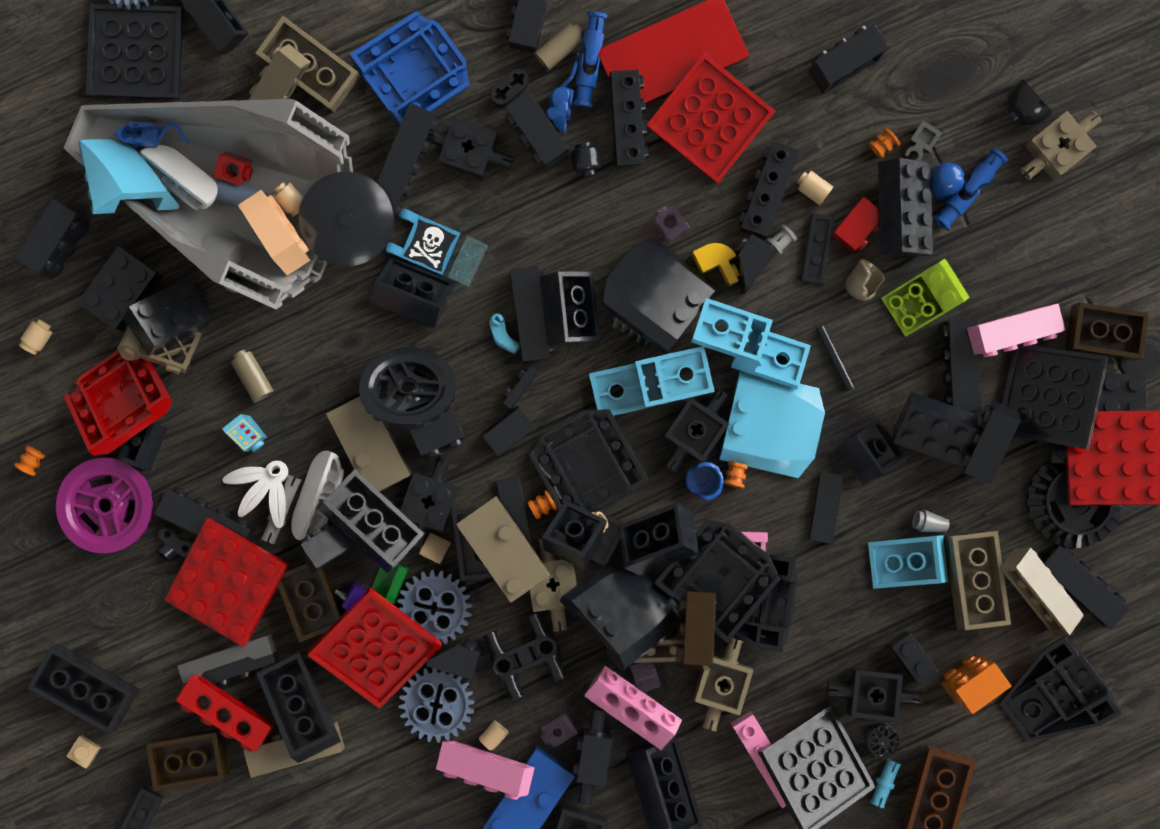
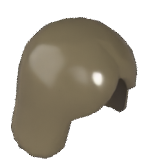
M861 259L848 275L845 288L853 298L867 301L875 296L876 290L883 283L885 277L874 264L868 260Z

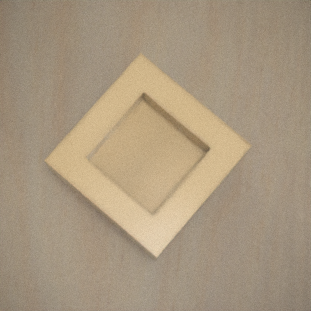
M81 735L74 743L67 757L82 767L88 768L101 747Z

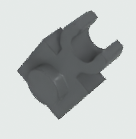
M922 121L909 140L914 146L905 151L904 158H907L910 153H915L917 156L916 160L921 161L923 158L922 151L928 154L942 132Z

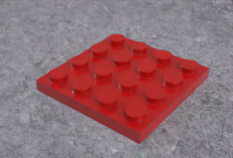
M703 53L648 122L647 128L718 184L774 114L775 110L706 53Z
M1160 410L1097 411L1089 450L1065 446L1068 506L1160 505Z
M207 518L165 601L244 647L248 644L289 564L213 519Z
M370 587L308 650V656L380 709L442 647V642Z

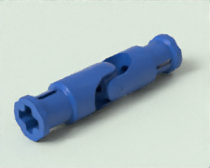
M587 11L589 19L582 41L584 52H582L579 60L575 83L577 91L572 104L592 108V91L596 87L600 62L598 53L603 45L604 34L602 32L604 20L607 19L608 15L596 11ZM582 65L595 66L594 72L591 75L586 74L583 71Z
M991 148L988 157L972 171L970 180L964 181L961 190L966 197L972 198L969 200L961 199L958 196V193L961 191L959 190L946 201V206L939 215L933 217L934 222L939 227L949 231L953 221L958 216H962L977 198L980 189L990 183L995 177V172L1002 164H1006L1008 159L1000 150Z

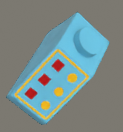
M240 414L222 428L246 452L251 450L253 452L257 451L264 445L263 441L267 438L252 417Z

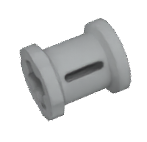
M784 224L773 238L766 240L767 244L774 248L775 253L778 255L783 253L782 250L789 243L797 240L794 233Z

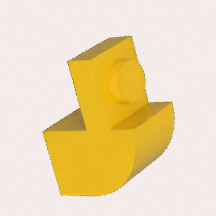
M711 243L692 252L691 255L701 274H705L718 267L727 287L738 282L739 272L734 264L730 265L729 261L735 259L736 254L728 246L720 243Z

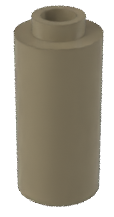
M568 23L534 52V55L543 67L549 71L582 43L584 33L577 24L572 25Z
M242 350L233 355L234 360L231 361V364L254 403L274 393L273 388L251 351L246 352Z

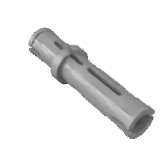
M291 475L287 476L283 486L286 498L285 517L302 481L299 478H295L293 485L290 486L294 478ZM269 514L267 518L269 522L261 539L267 542L270 533H272L269 543L275 544L281 528H277L274 525Z

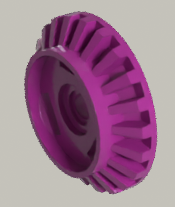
M96 458L79 464L64 478L58 490L56 514L61 529L75 545L90 552L112 553L128 548L146 532L149 521H151L153 516L152 507H154V501H152L151 496L152 490L149 488L146 478L140 474L137 468L115 458ZM111 475L113 483L91 488V481ZM103 499H108L111 502V509L108 512H103L100 509L99 505ZM130 500H134L135 512L131 522L128 523L125 522ZM84 512L100 527L97 532L93 531L83 520L82 514Z

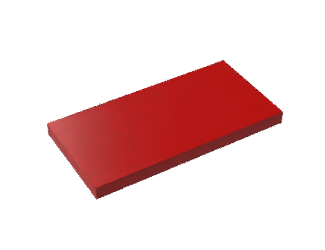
M706 0L602 47L598 53L608 79L611 71L639 69V75H643L644 89H640L641 99H645V105L671 94L703 53H706L724 69L746 60L750 56L724 0Z

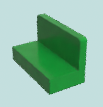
M398 563L387 573L380 567L372 589L395 606L410 568Z

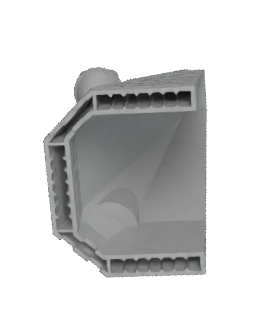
M293 99L82 105L64 146V149L82 164L79 140L120 139L114 135V132L126 126L130 121L137 125L139 122H148L159 127L160 131L167 123L173 122L180 126L185 139L190 141V143L184 142L177 129L171 126L161 138L159 145L174 148L213 178L214 181L220 180L213 177L219 154L228 151L253 160L251 166L253 168V175L250 181H247L244 185L258 190L262 189L263 192L267 193V197L269 195L273 196V189L283 181L285 184L290 182L304 198L309 188L324 176L336 172H353L352 158L347 156L346 146L350 144L349 136ZM134 148L140 155L141 150ZM232 164L233 172L238 175V167ZM169 189L167 190L180 205L179 209L157 210L151 198L122 200L212 281L223 285L231 292L243 294L274 309L282 306V300L288 296L294 298L304 291V285L310 281L315 283L320 280L327 265V261L321 259L308 247L309 251L306 254L310 261L287 276L271 258L240 208L217 199L208 208H200L199 210L191 208ZM290 213L286 214L287 219L297 230L298 236L306 244L300 230L299 213L293 217Z

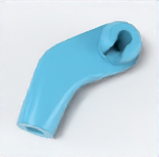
M497 313L492 315L489 324L496 345L513 354H517L521 345L507 334L503 316Z

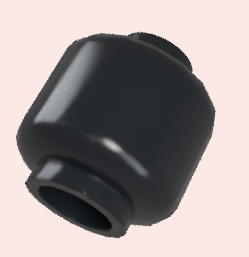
M592 142L574 145L575 149L570 153L574 172L582 173L583 177L596 175V170L600 169L603 165L600 148L597 145H593Z

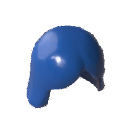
M941 163L930 168L932 197L936 200H947L963 187L964 172L957 164Z
M703 462L692 466L686 472L685 485L692 494L708 501L716 498L721 493L723 476L717 465Z

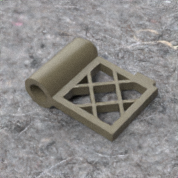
M128 326L117 349L121 357L126 360L141 358L165 366L166 371L179 375L180 372H186L202 333L196 332L188 336L194 339L191 344L183 346L178 341L176 344L179 348L170 351L164 348L162 349V354L148 356ZM182 353L185 358L184 363L174 362L171 356Z

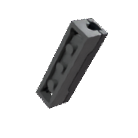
M268 634L249 641L244 647L236 645L182 663L177 667L184 687L191 676L195 674L202 676L212 684L216 683L218 687L230 683L229 678L238 675V679L251 676L252 670L260 668V671L279 661V657L276 653L272 636Z

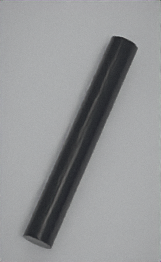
M825 325L816 329L846 390L849 391L855 388Z

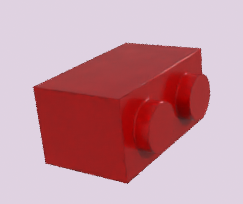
M863 197L834 231L832 237L851 253L856 249L861 251L869 242L866 237L870 232L876 233L880 228L879 209Z

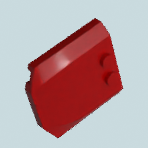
M118 350L82 374L75 383L78 386L72 394L69 395L67 393L64 396L84 443L93 456L109 454L165 415L172 403L152 362L141 358L126 360L121 357Z

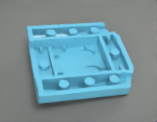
M739 370L728 420L729 425L723 438L719 460L737 462L748 467L799 478L815 458L825 411L819 388L799 384V387L794 389Z

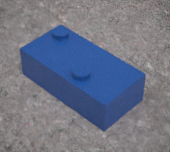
M536 745L524 763L535 767L528 795L521 796L516 800L505 797L504 793L485 821L483 829H540L574 779L573 770Z

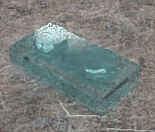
M467 235L448 278L466 287H470L489 246Z

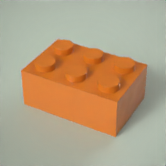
M979 655L968 656L962 661V666L956 670L953 668L943 675L944 679L940 681L954 703L971 714H974L1012 687L995 662Z

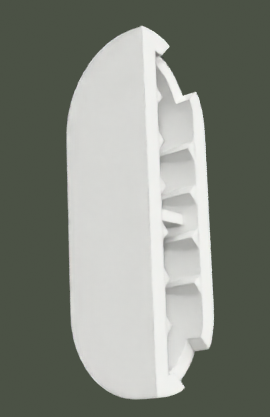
M158 145L157 148L147 147L140 151L141 157L147 160L149 166L163 185L195 210L200 208L206 209L215 201L218 188L214 179L177 150L169 146Z
M322 451L314 458L302 487L291 522L292 533L298 540L311 533L315 536L318 532H322L320 528L327 524L328 518L318 508L341 484L344 474L338 459L339 457L330 451Z

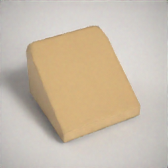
M430 532L419 554L441 564L451 542Z

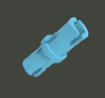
M886 759L880 778L877 777L876 782L878 784L870 803L876 806L879 805L880 808L885 807L884 805L890 790L895 787L893 782L901 764Z

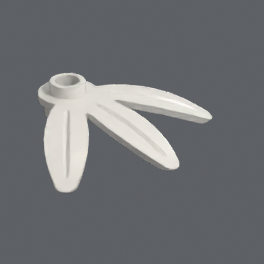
M273 461L266 468H240L224 476L223 483L236 485L258 481L249 489L241 501L238 510L239 517L250 513L270 490L269 508L272 520L277 528L283 526L286 514V498L282 482L288 476V468L285 463ZM274 469H280L278 474L272 473Z

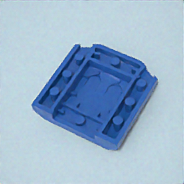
M417 11L350 54V58L358 72L399 127L410 103L433 112L470 86L465 58L438 22L426 19Z

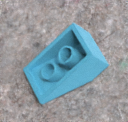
M943 535L868 542L873 589L949 582Z

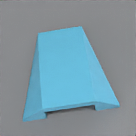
M121 139L79 140L82 165L85 166L86 170L84 174L85 180L89 185L88 195L89 199L92 200V214L115 213L119 201L126 199L151 198L157 210L179 209L180 205L154 171L128 143L123 142Z

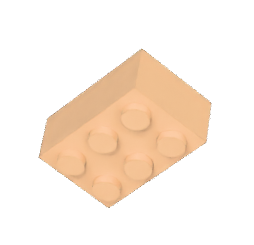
M261 189L238 205L271 258L287 276L310 261L306 254L309 251L308 247L300 239L297 230L287 219V215L272 195L267 197Z

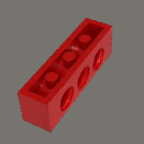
M198 674L191 676L176 699L184 711L196 713L200 716V720L209 726L214 725L221 729L220 733L229 739L235 738L240 742L239 745L250 752L252 750L256 752L261 748L275 726V723ZM201 696H206L209 699V707L201 705ZM221 709H226L229 712V720L221 718ZM240 722L248 723L250 727L249 733L241 731Z

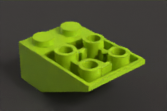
M943 259L881 299L906 337L965 302L970 297L946 259Z

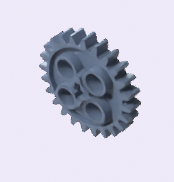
M431 570L428 577L423 571L421 572V580L417 576H413L415 584L406 582L409 590L400 591L405 598L397 600L398 603L403 604V607L398 609L437 639H442L447 644L448 636L453 640L456 639L455 631L461 634L464 632L460 625L468 626L469 624L464 618L472 616V613L466 611L467 608L473 606L471 603H466V600L471 595L463 594L467 587L462 586L459 588L460 579L453 582L452 573L445 578L443 570L440 571L438 576H436L434 570ZM428 588L432 593L431 599H422L420 597V590ZM446 592L454 595V603L451 605L445 604L442 600V596ZM420 602L425 605H432L434 602H437V607L454 609L455 613L438 610L434 614L431 608L418 607L414 603ZM417 611L425 612L427 615L426 622H418L415 619V613ZM445 615L449 618L450 624L448 627H441L438 624L439 616Z
M425 667L424 675L417 671L415 673L417 680L410 678L408 682L411 687L404 685L402 688L407 694H402L399 697L405 701V703L399 705V708L405 709V712L400 717H408L409 719L405 726L412 724L414 727L411 733L413 734L417 730L420 731L419 739L426 734L428 742L431 741L433 736H436L438 743H440L442 736L449 741L450 733L457 737L459 735L457 728L465 730L466 726L463 721L470 722L471 718L467 714L474 713V709L470 708L469 705L474 704L475 700L468 699V696L473 694V690L466 691L465 689L469 682L461 683V676L456 678L454 674H448L444 671L438 672L434 668L430 672ZM441 683L443 688L439 703L443 704V706L438 708L436 722L432 724L431 719L435 705L431 702L435 701L438 685ZM425 684L431 685L434 689V694L431 696L425 695L422 692V686ZM453 689L457 694V698L455 700H448L445 697V691ZM418 708H426L429 711V717L425 719L420 718L417 714ZM448 712L452 716V721L450 723L442 722L440 714Z

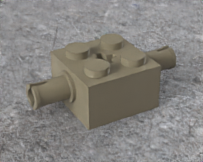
M1068 111L1059 116L1024 145L1034 159L1020 169L1022 175L1030 169L1031 171L1024 176L1028 180H1031L1042 169L1046 171L1052 180L1064 174L1097 147L1087 133L1097 124L1101 123L1100 116L1091 122V119L1097 115L1095 111H1091L1078 123Z
M541 538L538 539L542 557L541 561L550 572V576L530 589L533 612L550 611L553 632L560 630L558 621L561 623V630H567L565 607L560 602V599L577 586L574 565L561 558L558 559L555 555L545 551ZM550 578H554L555 582L560 583V585L556 586V590H552L550 586L547 587Z
M732 637L727 644L724 656L720 658L713 655V666L708 670H701L693 699L695 702L708 707L704 724L702 725L703 728L709 729L710 727L712 731H717L722 711L737 715L741 714L754 670L750 666L740 664L737 661L743 641ZM723 679H725V681L728 683V686H723V688L720 689L718 682H722Z

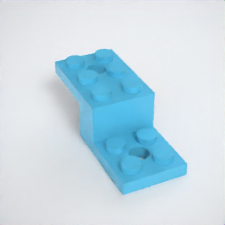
M708 298L704 301L691 341L692 343L733 356L731 368L794 389L799 387L811 345L769 332L773 321L771 319ZM723 323L727 327V331H717L715 324ZM782 355L786 357L788 363L785 365L779 364L776 356Z
M704 346L635 361L634 364L589 374L597 410L610 409L614 416L715 392ZM682 368L691 369L693 373L691 380L684 381L680 378L679 373ZM613 385H620L623 388V395L621 397L615 398L610 394V389Z

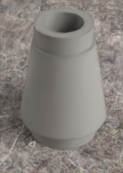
M923 509L915 512L912 525L918 532L946 533L949 529V520Z

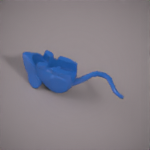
M579 52L576 53L570 76L560 87L555 88L551 92L549 108L546 111L549 121L562 133H566V120L570 121V109L572 108L574 90L567 88L576 73Z
M130 121L126 126L114 132V135L123 142L141 150L140 146L157 148L167 129L173 126L177 129L182 140L190 143V141L185 139L180 126L173 122L167 123L160 131L159 127L151 123L139 122L137 125Z

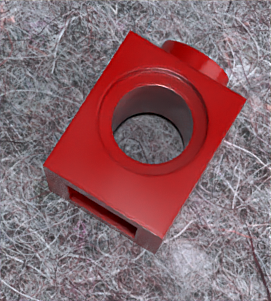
M228 151L218 155L213 177L240 186L250 181L253 175V168H251L253 160ZM232 164L238 167V175L233 172Z

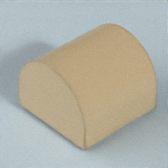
M494 720L479 737V740L488 750H494L507 736L509 731Z

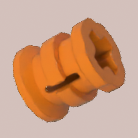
M884 128V134H879L875 141L869 143L871 150L881 159L885 157L884 154L886 152L889 153L893 150V146L898 147L900 145L897 137L888 128Z
M26 446L25 454H21L19 457L21 459L20 462H15L14 466L24 473L35 476L34 470L39 468L41 464L39 461L44 459L45 454L33 447Z
M728 461L729 469L725 472L727 478L723 481V484L744 489L745 486L742 484V481L746 478L744 472L748 466Z
M545 490V495L536 496V500L528 501V505L536 519L541 518L542 514H549L551 509L558 510L548 490Z

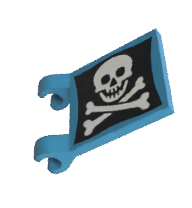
M402 209L400 213L401 219L414 223L404 248L389 242L386 246V251L443 275L460 233L410 210Z

